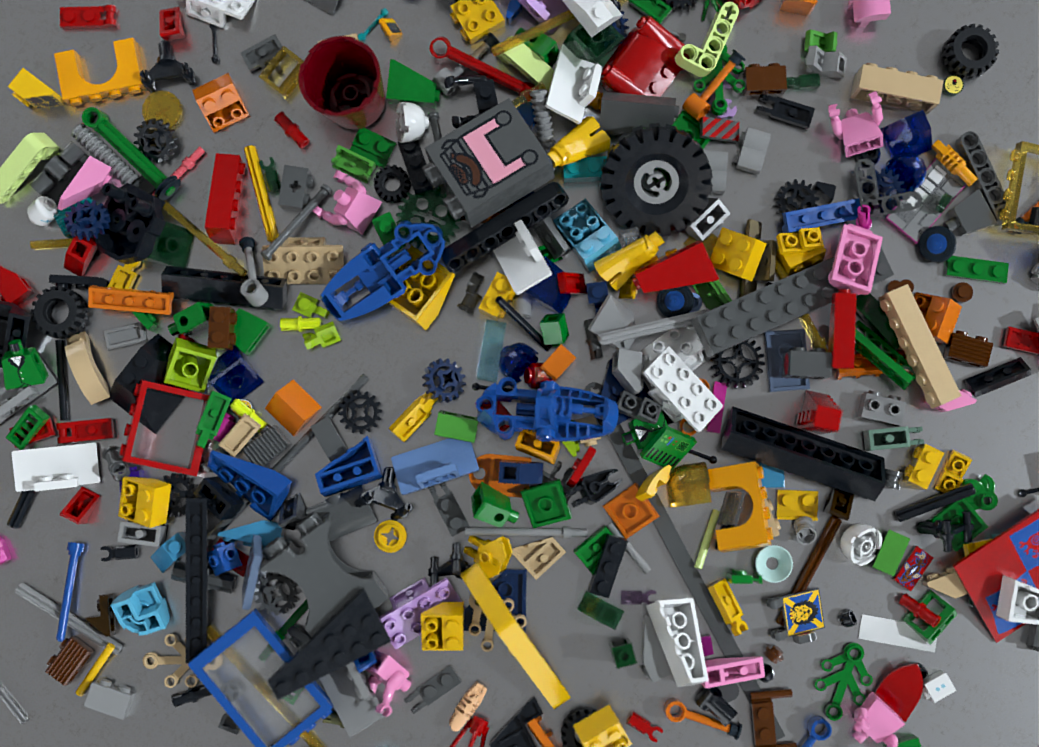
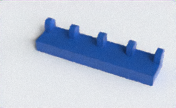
M860 198L782 213L784 220L782 231L783 233L799 231L801 228H815L855 220L858 218L857 209L861 206Z

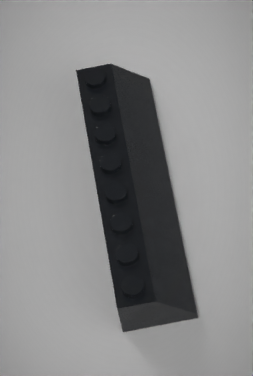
M734 406L731 408L722 437V450L872 501H876L886 485L884 457Z

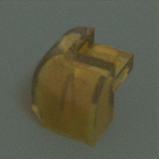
M705 462L683 464L675 467L669 473L670 479L666 483L668 507L712 502L709 474Z

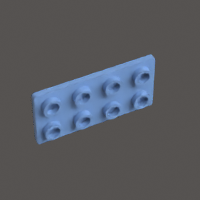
M453 438L391 457L402 495L479 471L472 443Z

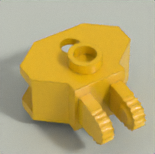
M469 536L468 541L479 548L476 550L466 546L463 551L466 555L474 558L473 562H477L488 579L506 570L513 553L508 538L501 536L493 541L489 539L484 541L476 536Z

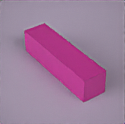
M713 382L712 394L723 404V407L707 424L706 432L720 434L727 390L726 383Z

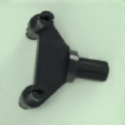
M165 40L158 44L160 56L157 58V63L149 71L145 70L144 73L142 70L140 72L142 83L150 92L157 90L155 81L182 76L189 85L196 83L193 69L186 62L183 64L171 55L170 42Z
M385 467L382 482L377 487L363 492L359 499L355 501V506L358 508L373 502L394 510L395 512L390 517L395 521L404 519L408 516V512L413 510L411 504L406 503L404 505L396 492V486L394 485L395 471L393 467Z
M962 511L963 523L951 524L949 519L936 520L934 523L920 521L917 530L921 534H931L935 538L943 539V551L952 552V539H954V535L962 531L963 542H973L972 530H974V524L971 523V511Z
M455 542L452 544L450 561L439 567L438 557L430 558V569H428L430 587L438 583V577L455 575L456 578L462 579L460 574L469 568L470 565L464 561L463 555L460 554V543Z

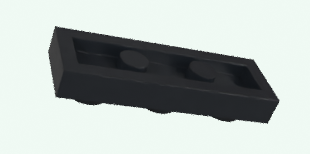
M418 140L407 143L397 142L415 195L433 190L434 188L422 170V167L426 165V161Z
M1020 357L965 379V385L976 398L1030 376L1031 368Z
M607 533L588 589L589 593L609 598L628 543L627 539Z

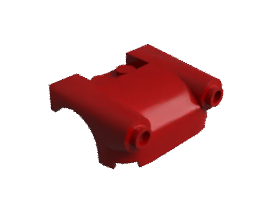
M642 16L636 23L637 27H634L627 34V37L622 41L623 43L618 46L602 68L600 79L603 82V88L607 92L661 97L678 73L684 70L675 62V56L684 44L651 16ZM683 53L685 58L690 59L688 54Z

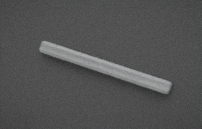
M710 309L601 333L598 335V342L601 346L692 325V319L710 311Z
M20 583L17 586L16 594L59 620L61 606L24 583ZM69 612L67 622L69 627L103 648L108 643H112L115 646L112 653L114 655L120 653L123 647L122 644L109 636L106 637L98 629Z

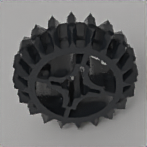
M747 340L736 345L732 357L723 358L722 354L724 351L715 354L716 358H710V362H716V365L711 366L710 369H717L718 371L713 376L721 375L718 382L722 383L724 380H727V387L732 382L733 389H737L738 383H740L743 389L746 388L745 381L751 386L753 385L751 378L756 381L759 379L756 373L761 374L763 370L758 368V366H764L765 362L759 361L760 358L764 357V354H757L761 347L758 346L754 349L755 340L750 342V344ZM741 347L749 351L753 360L743 356ZM737 357H739L741 361L744 362L742 364H739L738 367H736L735 364H733V361H731L736 359ZM722 364L731 367L733 377L724 371ZM752 366L750 373L746 377L739 378L742 367Z

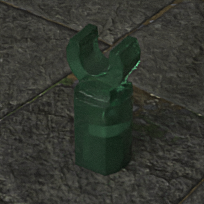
M807 74L799 75L797 78L788 77L787 89L797 87L799 90L819 88L820 75Z
M269 157L271 161L269 166H264L263 161L259 160L260 167L265 171L264 178L269 194L280 192L281 183L277 171L274 170L276 165L274 159Z

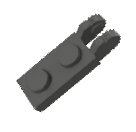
M440 483L441 488L445 492V495L438 497L435 487L430 486L428 489L451 536L453 537L465 530V527L470 528L459 504L446 483Z
M449 665L418 686L413 693L404 698V701L406 703L411 702L420 694L424 701L411 709L412 713L415 714L459 685L462 681L452 666Z

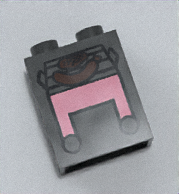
M510 98L425 147L429 163L423 166L422 170L434 189L441 184L444 185L450 194L442 199L448 212L454 220L464 216L471 228L555 178L552 160Z

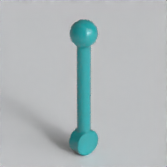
M386 8L381 9L380 15L364 33L358 35V39L361 42L366 40V35L379 22V19L388 14Z

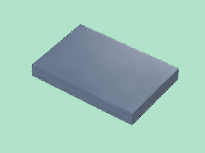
M805 329L765 332L764 345L768 391L781 392L810 389L809 379L782 378L783 353L788 352L793 347H804L805 351H807Z
M253 535L243 580L242 609L244 610L251 609L262 560V537L260 535Z

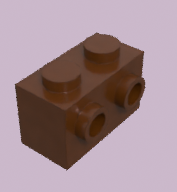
M210 306L208 348L212 350H233V345L236 344L234 325L237 324V313L233 308Z

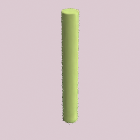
M715 509L712 510L694 566L700 570L703 568L720 515V511Z

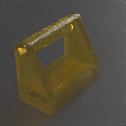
M283 45L258 77L286 100L299 85V69L304 61ZM288 55L297 65L278 87L268 77L283 58Z

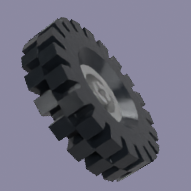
M651 123L647 128H643L642 125L632 129V133L627 134L625 132L618 138L616 145H611L607 151V158L603 160L600 185L606 208L610 215L613 214L615 221L622 227L626 225L628 231L638 234L640 231L644 235L647 234L649 236L656 231L661 234V237L670 236L671 231L675 229L679 233L687 228V221L694 222L700 217L699 211L701 209L705 210L709 203L708 195L712 193L713 184L711 178L713 176L708 158L698 141L694 140L686 131L677 130L676 126L666 124V127H661L659 123ZM658 168H663L670 174V181L667 186H665L664 174ZM645 173H647V184L652 191L646 190L641 184V179ZM656 177L659 181L655 182L652 178Z

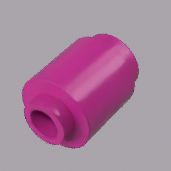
M226 412L214 440L220 442L236 424L233 415Z

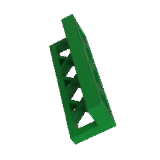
M860 320L855 323V349L905 391L916 379V375L907 360ZM857 328L861 329L865 333V336L862 333H860L857 330ZM873 343L880 345V349ZM889 356H893L896 359V362ZM904 369H908V370L911 371L914 375H913V376L910 375V374H909L906 370H904Z

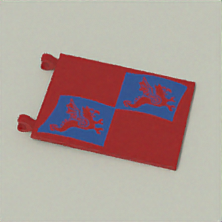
M1039 509L952 565L996 643L1027 624L1007 621L996 615L1003 575L1039 589Z

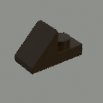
M833 487L830 502L824 509V512L848 521L854 494Z
M113 593L99 595L97 610L100 612V615L85 617L90 624L106 637L116 634L115 616L111 607Z

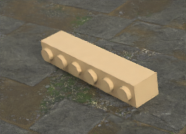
M908 284L879 297L880 306L889 319V325L894 330L899 346L904 350L907 362L912 367L916 375V381L921 386L925 394V400L931 409L961 397L962 395Z

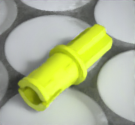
M298 316V318L280 319L281 331L299 330V332H302L303 329H314L321 326L320 318H302V316Z
M235 399L230 404V407L239 416L242 417L246 413L261 425L257 431L258 433L266 427L267 423L255 413V410L253 408L250 409L240 399Z

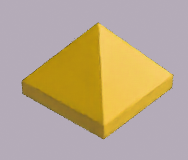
M629 279L620 288L619 299H635L638 290L632 279Z

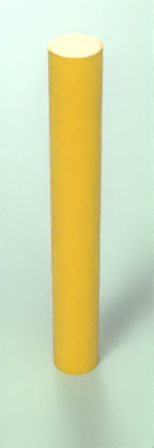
M112 643L107 644L75 691L78 696H83L115 649Z

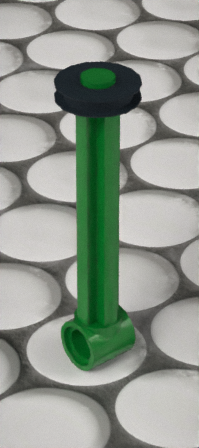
M94 107L84 110L82 113L83 123L98 132L156 188L155 197L165 201L179 189L181 180L177 179L176 175L170 177L164 175L109 121L108 115L105 112ZM97 115L98 119L93 123V118Z

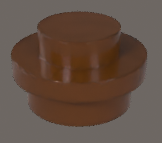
M960 282L953 287L952 295L958 302H967L973 296V289L968 283Z
M768 645L764 654L770 661L777 664L779 661L782 662L784 660L783 652L776 645Z

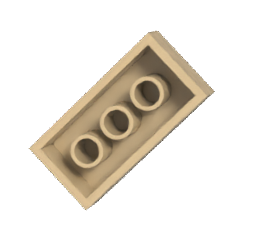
M866 63L854 75L850 98L872 103L868 94L876 91L878 96L882 98V102L879 103L881 105L929 114L939 105L944 80H939L938 77L933 75L920 76L913 71L905 73L898 71L894 67H886L885 69L878 67L874 63Z

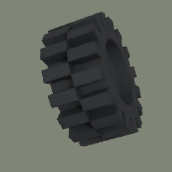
M386 165L385 168L382 167L379 172L377 171L376 178H374V188L378 196L384 199L385 202H400L410 192V179L402 167ZM387 178H398L400 181L399 188L395 191L387 190L384 185Z

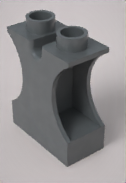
M314 511L295 525L301 533L300 541L304 545L302 548L296 547L292 541L286 542L282 536H279L262 549V553L266 558L262 560L260 570L262 572H274L285 575L295 581L303 590L309 607L305 629L311 637L333 616H336L349 600L354 599L363 587L374 608L388 599L387 588L373 570L365 571L352 568L336 556L328 536L332 520L330 512L320 518L317 512Z

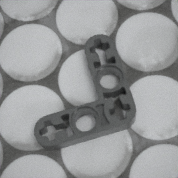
M868 158L861 159L856 163L855 174L861 210L862 205L869 206V202H872V205H879V200H882L884 212H881V208L875 209L873 213L870 212V217L915 210L921 206L922 197L916 191L880 197L874 163ZM862 162L870 165V169L867 170V176L872 175V179L867 178L861 181L860 177H865L864 171L859 169L863 165ZM865 182H870L874 186L870 194L865 193L862 189ZM910 195L918 198V202L914 204L915 206H912L911 203L903 204L905 208L901 209L902 202L899 196H903V200L909 199ZM890 198L897 201V208L894 210L886 207V202Z

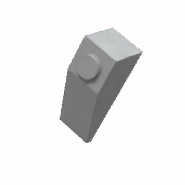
M648 614L643 615L642 647L644 667L641 670L646 680L650 678L652 683L671 675L672 672Z

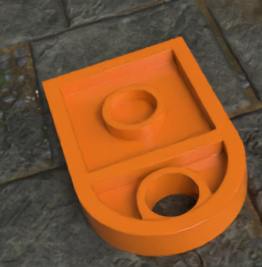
M484 454L476 458L478 466L485 470V476L482 479H476L473 473L469 474L470 482L475 489H477L481 482H484L506 496L522 498L520 491L523 488L529 487V484L498 483L499 465L502 460L531 462L532 458L497 454Z

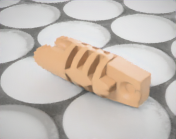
M476 681L454 709L455 712L449 720L451 730L455 732L460 731L461 727L464 726L467 720H470L481 704L487 688L480 682Z

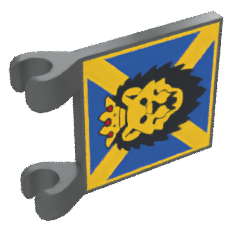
M819 588L766 599V605L771 609H777L782 606L785 628L771 631V637L776 641L825 628Z

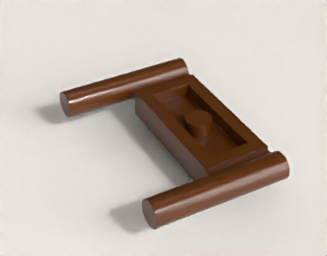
M792 689L750 692L755 747H797L796 742L776 744L772 699L792 697Z

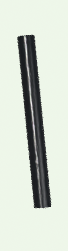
M502 296L496 298L495 302L545 351L551 348V345H544L543 336Z
M55 340L60 421H67L69 417L64 340Z

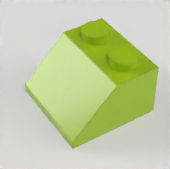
M175 337L169 354L164 383L204 393L217 358L216 350H212L206 345Z

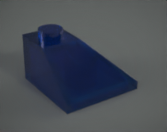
M924 110L880 128L895 166L932 150L931 127Z
M543 256L552 275L524 292L543 307L559 314L567 307L571 295L560 294L557 273L564 271L550 259Z
M235 345L233 350H227L218 357L208 378V382L220 394L231 398L230 404L235 399H243L264 382Z

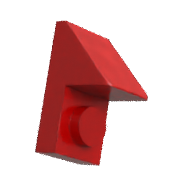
M179 7L159 10V34L165 41L185 38Z

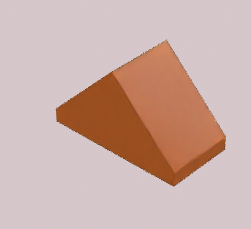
M561 344L540 368L556 381L576 360V357Z

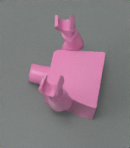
M876 91L868 94L872 101V115L868 112L858 114L857 109L853 108L846 112L847 118L840 120V109H836L837 104L828 106L829 117H832L830 120L833 133L837 138L843 139L846 158L884 147L883 134L879 129V125L883 120L882 107L879 104L882 102V98L878 96Z
M336 170L333 178H338V182H345L349 186L345 191L337 190L334 193L333 198L337 201L334 207L336 214L334 215L329 211L326 212L318 205L313 212L319 219L323 217L324 220L335 226L347 225L351 230L363 235L382 202L367 195L366 188L360 181L351 176L347 177L348 174Z
M374 650L377 663L365 670L371 674L368 682L374 693H376L379 684L383 683L385 685L382 696L383 701L376 706L375 711L382 713L386 708V711L382 714L386 717L392 713L389 703L393 699L394 692L399 689L406 692L410 688L411 682L407 679L409 676L407 670L389 655Z
M872 691L861 707L856 708L854 711L853 719L856 723L853 727L855 732L852 736L860 744L870 736L876 743L883 742L887 747H898V738L893 733L903 727L905 723L894 710Z

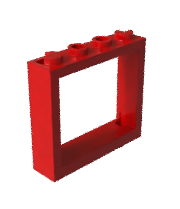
M141 380L140 384L136 383L134 395L137 398L135 404L131 403L129 415L132 418L130 424H126L124 436H127L126 443L121 444L119 456H122V461L197 477L204 449L195 445L199 437L197 434L188 468L133 457L131 453L147 388L204 400L201 415L209 395Z

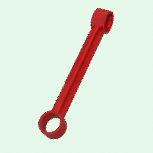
M436 37L430 44V52L434 57H447L518 92L522 97L530 101L532 99L530 92L540 89L452 47L450 41L445 37ZM437 40H442L447 45V52L437 54L434 51L433 44Z

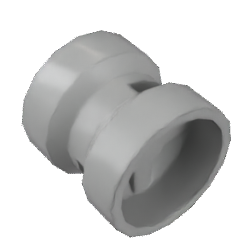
M807 516L797 518L793 526L798 542L805 545L813 543L817 538L813 520Z

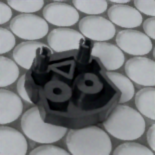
M111 183L104 184L102 193L108 196L104 208L108 209L111 222H109V229H104V235L99 233L97 234L98 238H94L99 251L124 264L145 260L153 252L156 237H160L166 224L161 211L166 202L129 183L122 187H116Z

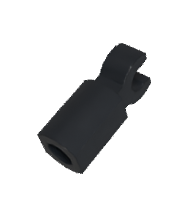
M137 545L115 546L114 549L111 546L101 547V550L109 552L107 558H101V561L104 562L111 561L113 558L116 560L137 559L139 556Z

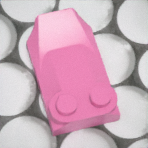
M850 223L848 225L844 224L833 267L828 275L829 283L838 289H850L851 293H857L856 295H868L872 289L883 237L873 234L871 230Z

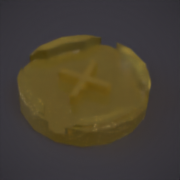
M156 91L145 99L142 106V114L145 121H149L152 118H155L156 121L163 119V125L169 123L168 129L170 130L180 123L183 117V107L180 100L173 93Z

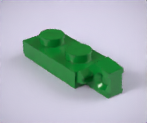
M211 390L196 427L195 434L199 435L196 446L205 448L208 439L213 440L217 436L230 404V397Z

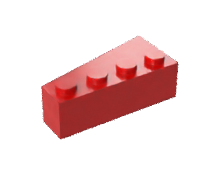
M220 153L215 155L204 226L211 243L236 245L240 193H242L243 189L242 175L245 174V163L242 162L240 155Z

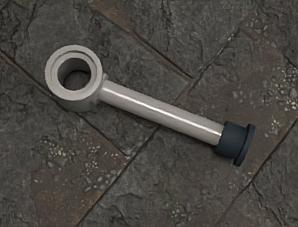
M489 32L488 37L483 40L484 43L470 56L478 59L487 50H492L496 45L499 46L500 42ZM459 64L453 71L445 67L434 76L432 81L436 83L445 96H448L458 85L455 84L446 89L444 84L445 78L448 76L457 78L467 67Z
M243 237L239 241V246L245 253L248 280L242 284L240 291L252 306L258 307L267 301L269 295L256 278L253 257L255 239Z

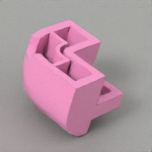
M849 0L848 9H853L854 23L857 22L858 28L866 27L870 21L886 20L891 14L890 0Z

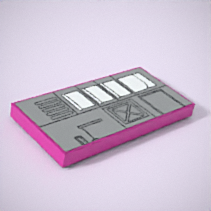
M935 158L907 191H916L921 195V206L915 210L888 214L885 220L910 241L917 244L922 233L935 223L966 184L957 174L952 175ZM910 195L909 199L901 200V209L905 208L903 204L911 203L912 206H915L914 204L918 202V198Z

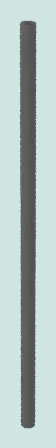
M362 374L317 422L326 417L331 419L341 409L339 404L346 403L343 398H351L350 392L355 394L369 378ZM311 428L274 465L272 470L279 473L315 436ZM245 497L242 499L245 504L235 518L250 503ZM235 518L221 520L208 534V546L218 536V533L222 532Z

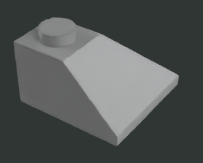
M608 294L589 325L588 330L598 337L601 333L635 326L634 313ZM635 338L608 345L617 350H629Z

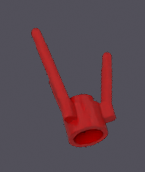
M474 715L473 719L467 721V724L450 747H455L469 728V732L473 735L468 747H473L476 737H480L481 734L480 747H484L487 732L490 728L487 726L489 722Z

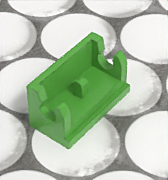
M338 145L336 156L331 160L332 167L368 184L377 167L375 162Z
M719 280L691 285L701 297L707 309L713 310L732 301Z
M440 410L434 435L474 443L479 421L474 416Z
M889 529L873 564V568L894 577L910 538Z

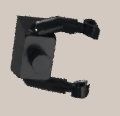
M485 75L457 76V78L448 76L444 80L446 89L455 84L458 86L473 84L478 114L468 115L464 118L452 116V125L456 129L498 105L493 79H488Z

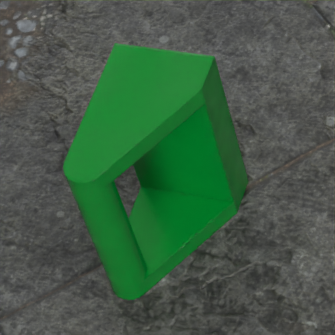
M929 590L919 603L923 602L928 605L934 599L944 609L938 615L941 616L938 625L934 628L929 625L923 631L912 622L916 617L913 616L911 611L903 619L929 645L935 641L957 616L955 608L932 590Z

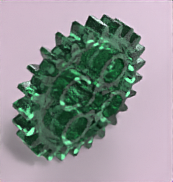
M438 187L436 191L429 190L416 195L408 192L409 199H401L405 205H398V209L402 213L396 214V217L401 218L396 224L403 220L412 222L415 219L420 220L421 223L434 224V226L442 230L443 239L450 244L448 237H456L453 230H460L455 224L461 223V219L454 220L445 207L442 199L447 197L446 191L441 194V187ZM420 201L428 203V207L424 210L418 209L417 205ZM441 207L447 210V214L443 217L436 214L437 209ZM412 211H416L424 216L431 214L433 219L444 221L446 224L441 225L433 220L426 222L424 217L414 215ZM402 227L399 229L400 233L406 232L404 236L410 234V231L407 227ZM428 233V238L431 241L438 240V235L434 236ZM418 236L409 242L410 245L416 242L417 249L424 245Z

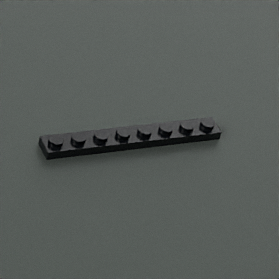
M186 497V663H189L190 660L208 647V497Z

